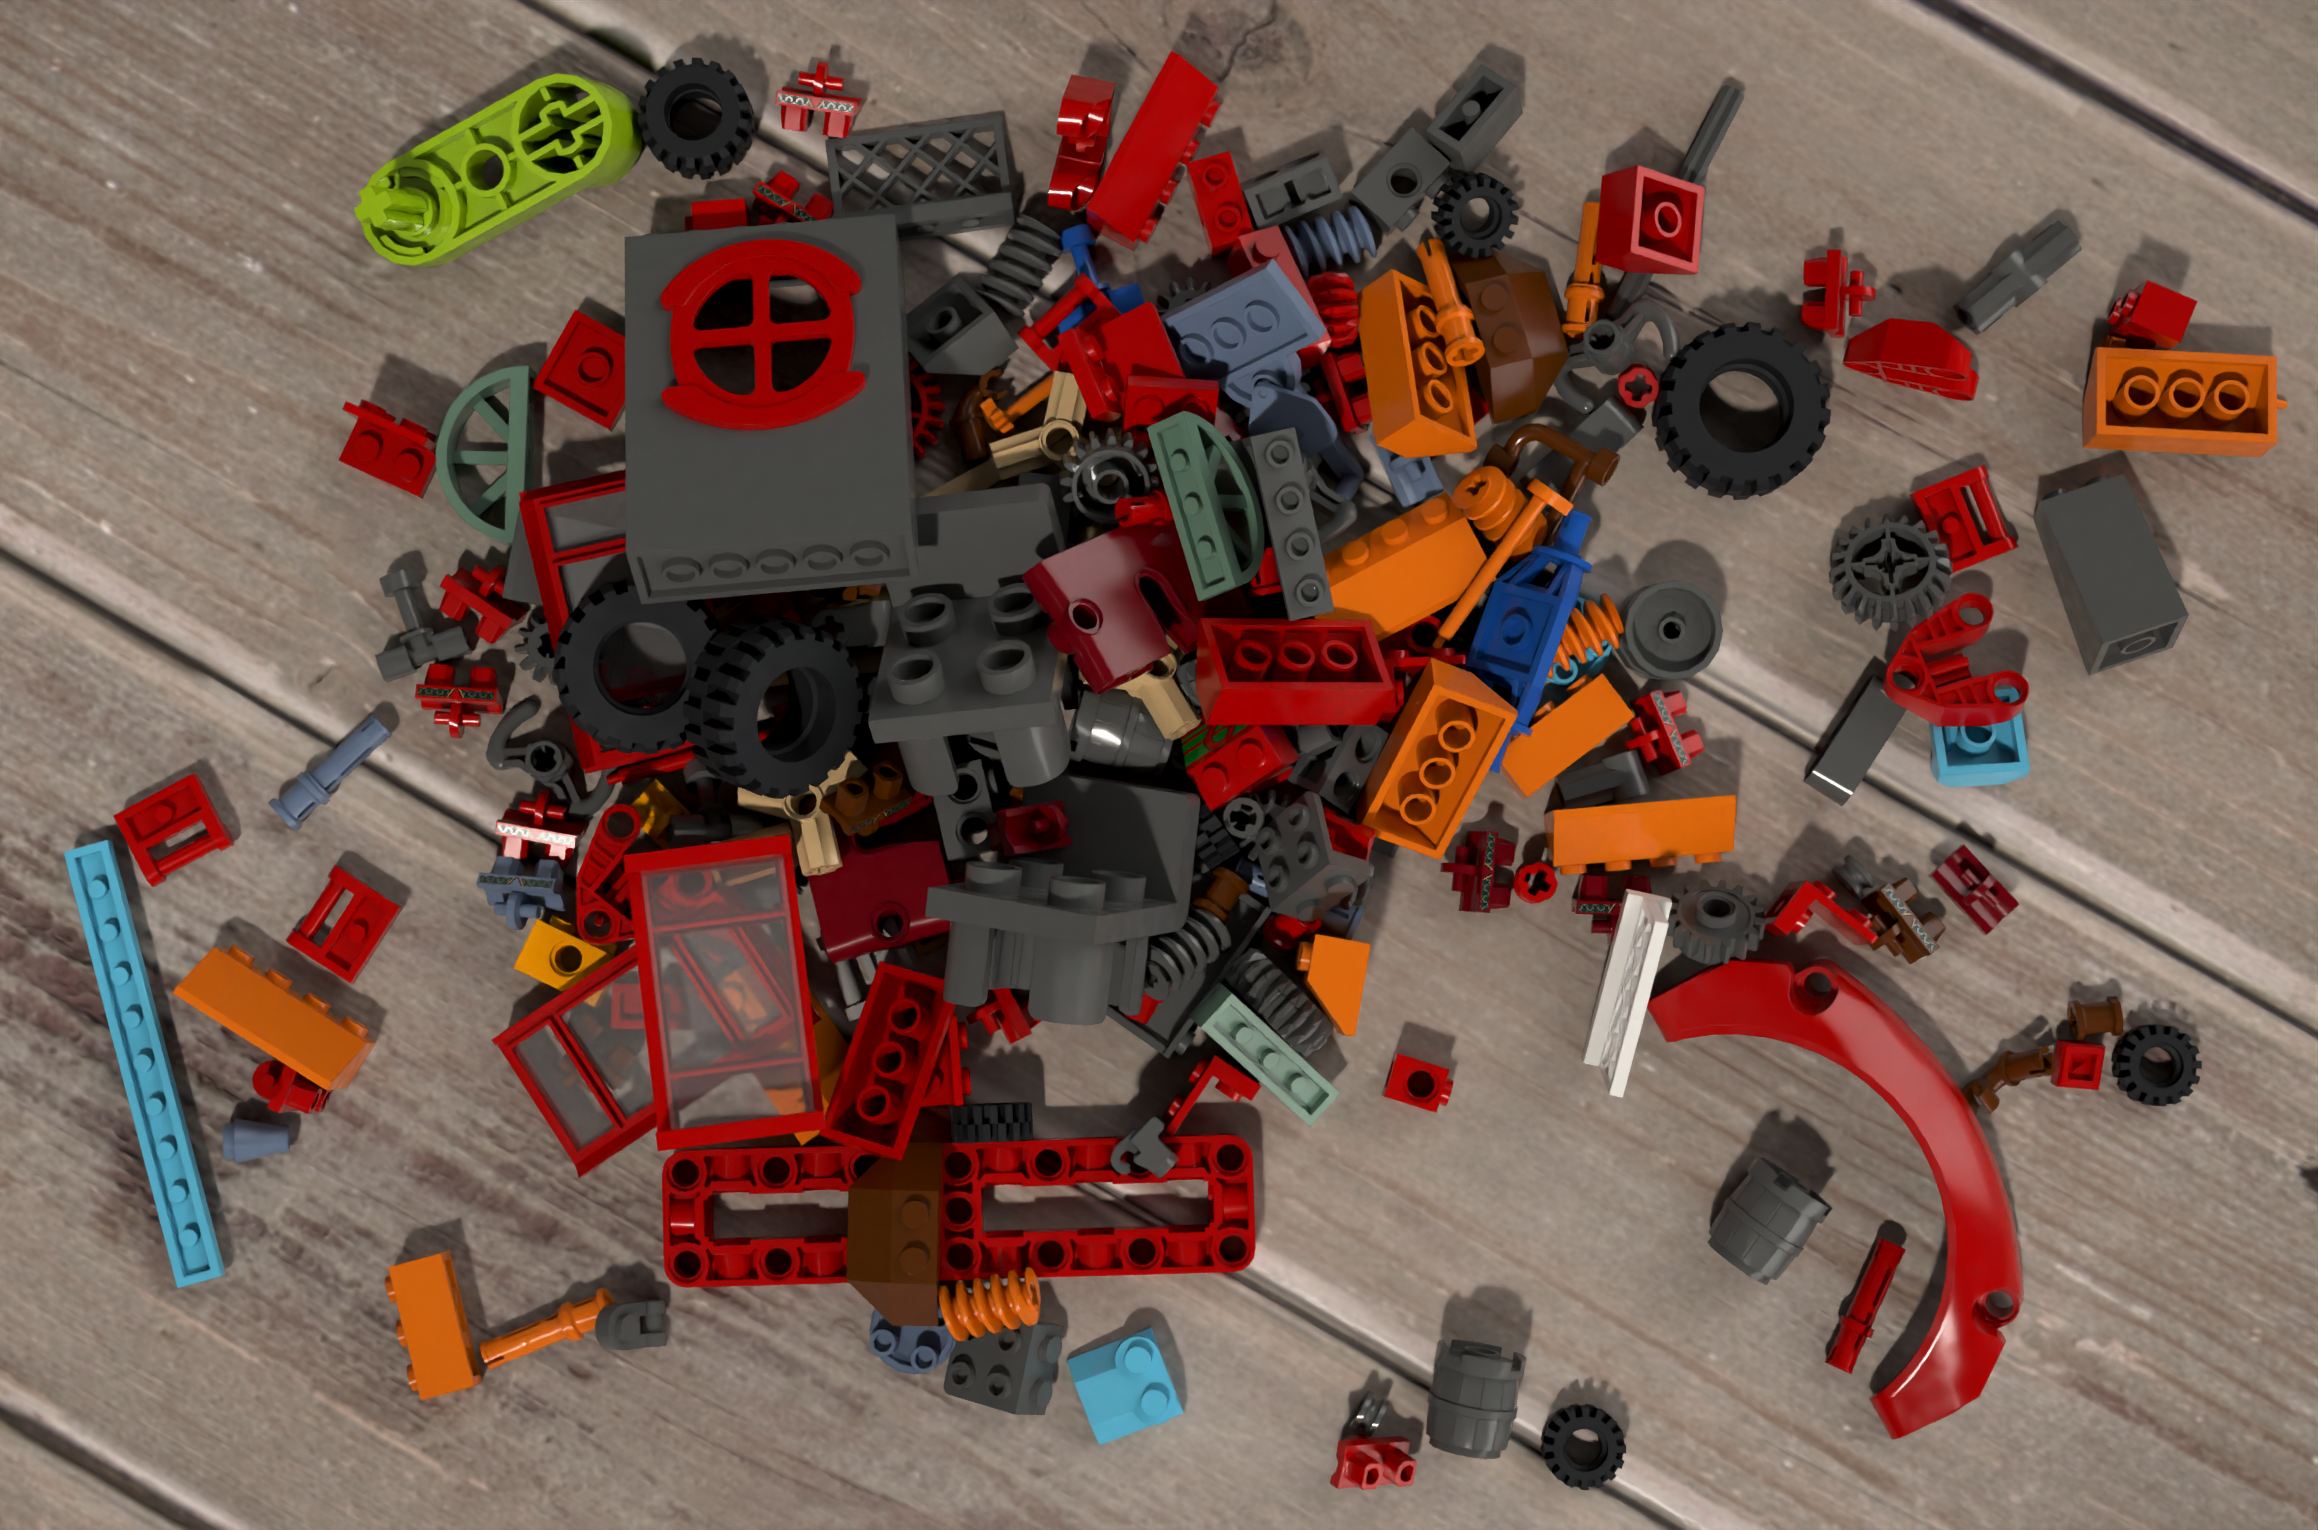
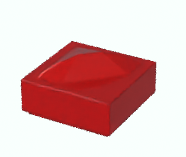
M2057 1039L2054 1056L2055 1071L2051 1075L2050 1083L2056 1087L2099 1090L2106 1046L2096 1042Z

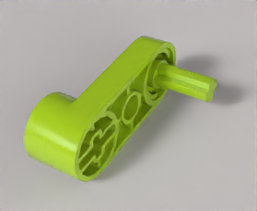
M560 73L536 79L382 166L370 177L366 187L358 192L361 204L354 207L355 215L362 224L366 239L375 251L391 262L428 268L450 263L585 188L599 189L617 183L632 170L641 152V133L643 132L638 124V111L624 93L606 83L577 75ZM584 92L590 94L580 101L576 97L577 94ZM578 122H585V124L580 126ZM573 137L575 139V142L568 141ZM497 154L503 163V177L495 188L489 189L484 181L483 169L487 160ZM575 162L578 170L569 172L564 167ZM423 248H427L428 253H425Z

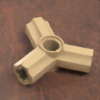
M1060 371L1054 372L1043 426L989 443L1001 481L1018 476L1020 472H1031L1056 464L1063 471L1068 470L1063 465L1062 457L1063 455L1076 456L1073 444L1063 454L1051 452L1047 445L1049 434L1056 429L1069 431L1073 442L1077 440L1085 446L1090 443L1082 435L1087 406L1073 374ZM1107 474L1098 483L1103 486H1111L1119 476Z
M1164 632L1171 653L1155 660L1152 663L1154 669L1150 673H1145L1115 687V689L1126 690L1132 697L1141 698L1164 738L1172 741L1196 728L1202 719L1189 699L1184 696L1179 686L1180 682L1175 676L1176 669L1186 654ZM1079 670V679H1082L1083 684H1088Z
M848 747L842 755L845 760L837 770L831 769L827 773L829 778L819 786L809 785L810 790L804 794L774 799L764 795L760 796L738 787V807L791 822L801 871L804 876L826 874L843 866L832 816L823 813L819 806L822 798L838 790L839 782L850 777L862 779L871 773L866 765ZM809 795H815L817 799L815 809L810 814L800 815L799 805L802 799Z

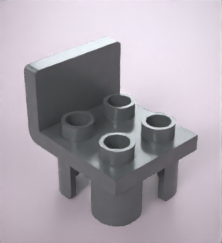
M1044 483L916 498L920 580L886 583L893 609L868 717V724L874 743L897 741L910 784L917 792L924 795H951L958 790L960 779L947 736L991 731L994 733L1009 784L1014 787H1030L1046 783L1060 775L1070 760L1071 743L1060 699H1062L1065 710L1077 709L1079 702L1068 654L1057 650L1050 643L1047 636V627L1053 618L1049 613H1043L1022 579L1024 573L1039 562L1067 550L1050 487Z
M1064 772L1046 783L1024 787L1022 807L1063 801V815L1069 820V825L1065 831L1070 836L1072 845L1009 857V864L983 861L967 862L963 883L928 887L925 916L951 921L942 999L957 1005L977 1007L986 1002L988 989L1015 988L1030 990L1028 1011L1036 1020L1070 1025L1099 1024L1106 1017L1108 1004L1119 1006V1011L1124 1012L1126 1015L1134 1016L1140 1014L1149 936L1179 931L1187 919L1201 803L1200 797L1192 792Z

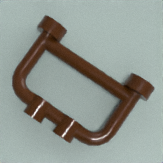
M1533 423L1526 424L1515 430L1504 447L1497 443L1494 444L1484 459L1483 467H1497L1504 473L1506 478H1510L1518 466L1520 454L1525 445L1531 441L1541 442L1575 461L1559 492L1560 496L1574 504L1586 479L1602 487L1608 483L1619 464L1620 455L1605 446L1600 448L1598 452H1595L1549 426ZM1551 507L1546 517L1548 530L1541 546H1552L1563 518V514ZM1467 518L1487 559H1489L1495 549L1483 542L1481 530L1477 529L1473 524V520ZM1507 560L1499 572L1501 574L1506 573L1517 565L1518 562ZM1544 568L1530 584L1546 588L1554 572Z

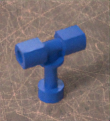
M1090 224L1074 226L1058 233L1061 237L1060 240L1058 239L1063 254L1072 253L1078 275L1084 272L1122 315L1144 304L1138 282L1115 290H1111L1109 283H1099L1088 248L1096 243ZM1088 298L1057 326L1059 334L1074 328L1095 308Z

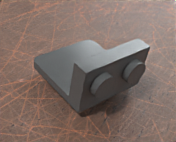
M1305 792L1256 835L1255 843L1270 909L1273 912L1313 923L1341 899L1350 895L1356 887L1371 876L1366 860L1333 851L1321 799L1317 793Z
M1022 1321L1020 1327L1014 1330L1004 1326L1002 1332L996 1334L991 1333L987 1329L986 1334L982 1337L976 1338L970 1333L968 1339L964 1341L956 1340V1345L949 1357L944 1391L948 1395L1014 1415H1045L1046 1407L1052 1397V1379L1056 1361L1062 1350L1061 1337L1064 1326L1038 1321L1035 1325L1027 1326Z

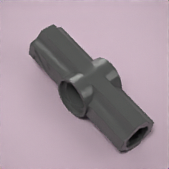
M2059 220L2053 225L2051 224L2024 249L2018 248L1988 273L1989 277L1956 303L1953 308L1957 313V318L1967 329L1976 335L1988 329L2011 307L2015 306L2017 308L2048 282L2046 279L2082 250L2078 237L2068 226L2063 225Z

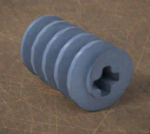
M1355 205L1348 207L1347 220L1338 210L1331 212L1330 226L1321 215L1314 217L1313 231L1304 220L1297 222L1296 236L1287 225L1280 227L1290 253L1304 278L1309 277L1311 263H1315L1321 273H1324L1327 270L1328 258H1332L1338 268H1342L1345 253H1349L1355 263L1361 261L1362 248H1366L1372 258H1376L1377 255L1367 219Z

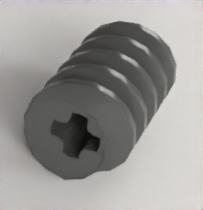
M1021 214L1017 218V223L1023 231L1012 229L1008 232V239L1014 246L1003 244L999 247L998 253L1004 261L992 260L989 263V268L996 277L990 275L981 276L980 284L987 292L976 290V292L1002 311L1024 317L1025 312L1017 302L1019 299L1033 302L1035 298L1026 287L1028 284L1042 287L1044 283L1038 277L1036 271L1040 269L1051 272L1053 267L1045 259V256L1049 254L1060 257L1062 252L1054 243L1056 239H1061L1055 231L1041 222Z
M1192 907L1188 910L1185 924L1179 931L1151 937L1148 942L1144 992L1154 1000L1162 1001L1168 998L1170 991L1174 992L1181 988L1182 981H1190L1194 977L1195 972L1203 971L1207 963L1216 961L1219 954L1228 952L1231 946V937L1220 919L1208 910Z

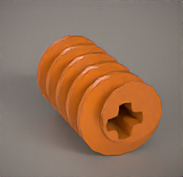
M1484 466L1471 471L1462 478L1452 494L1454 505L1458 509H1463V514L1469 520H1473V524L1478 530L1483 531L1488 540L1494 541L1496 548L1530 501L1516 488L1509 478H1506L1499 468L1494 466ZM1542 512L1508 560L1522 561L1532 554L1533 545L1542 544L1548 530L1547 518Z
M1603 593L1600 595V608L1590 599L1583 603V615L1577 608H1572L1547 676L1549 679L1554 677L1553 663L1558 662L1565 671L1570 670L1569 656L1574 655L1582 664L1587 663L1586 649L1589 647L1598 657L1603 656V641L1605 640L1615 650L1620 648L1619 634L1624 632V628L1618 611L1608 594Z
M1026 1267L1025 1281L1022 1282L1015 1270L1008 1272V1283L1004 1286L998 1274L991 1275L990 1289H986L982 1280L976 1278L973 1281V1293L968 1292L963 1281L956 1283L955 1297L951 1296L946 1285L941 1286L938 1292L944 1322L951 1335L957 1341L968 1339L970 1333L976 1338L982 1337L986 1334L987 1329L993 1334L1002 1332L1004 1326L1014 1330L1020 1327L1022 1321L1027 1326L1037 1324L1040 1317V1289L1037 1277L1030 1267Z

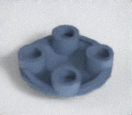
M940 1304L939 1326H892L876 1309L872 1312L869 1329L871 1335L869 1341L870 1348L885 1364L897 1372L913 1375L930 1372L948 1359L956 1345V1339L951 1335L944 1322Z

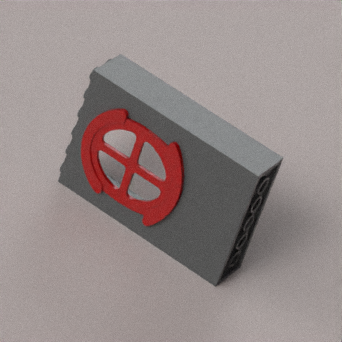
M872 214L864 217L826 218L817 221L781 222L771 225L735 226L724 229L690 230L678 233L625 237L626 555L641 604L920 580L905 279L895 214ZM810 285L822 296L830 310L829 317L824 320L775 324L770 320V288ZM753 290L754 319L749 326L713 330H697L694 328V323L700 309L713 293ZM829 338L832 341L825 360L809 379L794 389L784 392H777L772 388L771 348L774 343ZM752 345L755 355V390L748 395H736L718 387L699 368L694 357L695 352L698 349Z

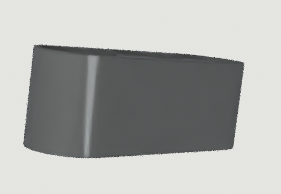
M1613 394L1573 430L1568 437L1595 452H1598L1600 448L1605 446L1617 453L1644 426ZM1553 449L1519 482L1527 488L1535 477L1559 494L1575 461ZM1547 504L1544 509L1549 513L1552 506Z
M1874 673L1858 692L1803 782L1840 806H1843L1854 793L1907 710L1894 703L1886 695L1882 685L1883 679Z

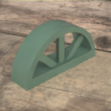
M529 365L507 367L491 372L468 386L448 409L439 429L436 443L437 474L442 490L452 508L466 523L486 537L511 547L520 508L518 503L521 501L519 492L532 490L536 390L531 386L536 379V372ZM510 388L509 424L486 402L488 398ZM475 410L508 444L507 451L457 450L461 432ZM456 465L507 466V472L469 506L458 483ZM506 494L505 530H502L484 522L480 517Z
M1182 411L1147 427L1198 601H1205L1248 583L1257 574L1262 563L1265 543L1264 526L1255 489L1239 456L1226 438L1212 424L1190 412Z
M1220 982L1189 1015L1199 1027L1310 1127L1341 1094Z

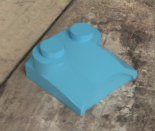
M2014 687L1994 690L1995 695L2003 702L2011 703L2019 699L2018 691ZM2021 711L2009 721L1987 726L1937 727L1929 722L1933 754L1930 761V769L1938 783L1948 787L2000 785L2028 775L2030 765Z
M1151 1326L1067 1359L1075 1387L1099 1445L1152 1425L1163 1424L1170 1418L1184 1413Z

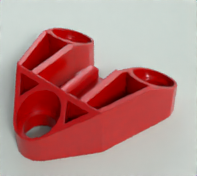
M1071 75L1062 98L1056 134L1062 135V140L1051 177L1047 206L1077 211L1092 198L1096 191L1106 155L1116 83Z
M1889 318L1849 339L1842 362L1849 369L1888 383L1961 401L1974 400L1980 378L1970 367L1973 356L1968 349L1933 322Z
M1966 593L1933 614L1929 620L1926 619L1911 629L1888 665L1882 683L1886 695L1894 703L1937 727L1987 726L2009 721L2016 717L2024 707L2029 695V685L2022 675L2011 670L1971 678L1972 674L1968 668L1970 663L1967 656L1964 657L1962 653L1954 655L1955 652L1981 639L1992 621L1994 614L1992 604L1986 597L1977 593ZM1965 608H1976L1982 613L1984 620L1976 625L1967 624L1961 619L1959 611ZM1901 674L1913 682L1915 687L1912 689L1899 688L1893 682L1892 675ZM2000 685H2011L2018 691L2019 699L2011 703L2003 702L1995 695L1994 688Z
M627 804L612 805L604 811L576 877L577 928L583 940L592 945H605L635 939L633 920H629L624 916L631 907L628 878L625 871L603 898L596 894L602 884L621 863L623 855L635 842L641 831L639 814ZM625 812L633 818L634 829L627 837L617 838L608 831L607 821L614 813ZM710 871L701 872L705 878V887L702 892L694 896L687 895L681 891L678 884L680 875L670 876L662 886L659 885L653 893L656 923L671 921L707 897L712 888L713 881ZM595 911L604 912L611 920L609 933L601 938H594L588 935L584 928L586 917Z

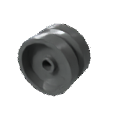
M1673 580L1644 586L1626 597L1618 609L1624 632L1619 634L1620 648L1615 651L1625 667L1641 678L1661 682L1692 677L1709 666L1719 651L1723 634L1720 611L1711 597L1694 584ZM1666 623H1668L1667 631L1672 633L1671 639H1668L1663 633Z

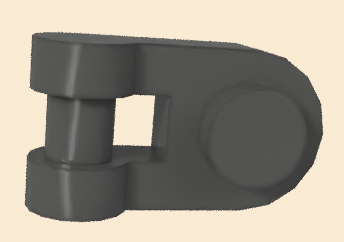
M647 1299L609 1304L603 1307L597 1316L595 1333L599 1344L608 1350H632L666 1346V1331H662L661 1314L666 1313V1300ZM640 1316H643V1332H640Z

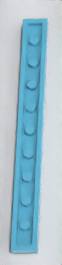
M104 840L63 852L177 1288L226 1275L112 840Z

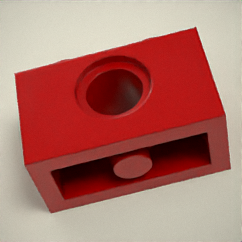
M1227 151L1189 162L1186 169V176L1211 259L1230 254L1238 236L1254 232L1231 153Z
M2146 280L2134 290L2129 289L2123 299L2116 298L2106 319V322L2112 324L2107 336L2111 335L2126 339L2125 345L2133 349L2169 350L2181 342L2198 301Z

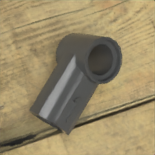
M1638 749L1601 759L1600 764L1578 768L1555 776L1556 789L1563 809L1586 808L1610 800L1612 803H1616L1651 792Z

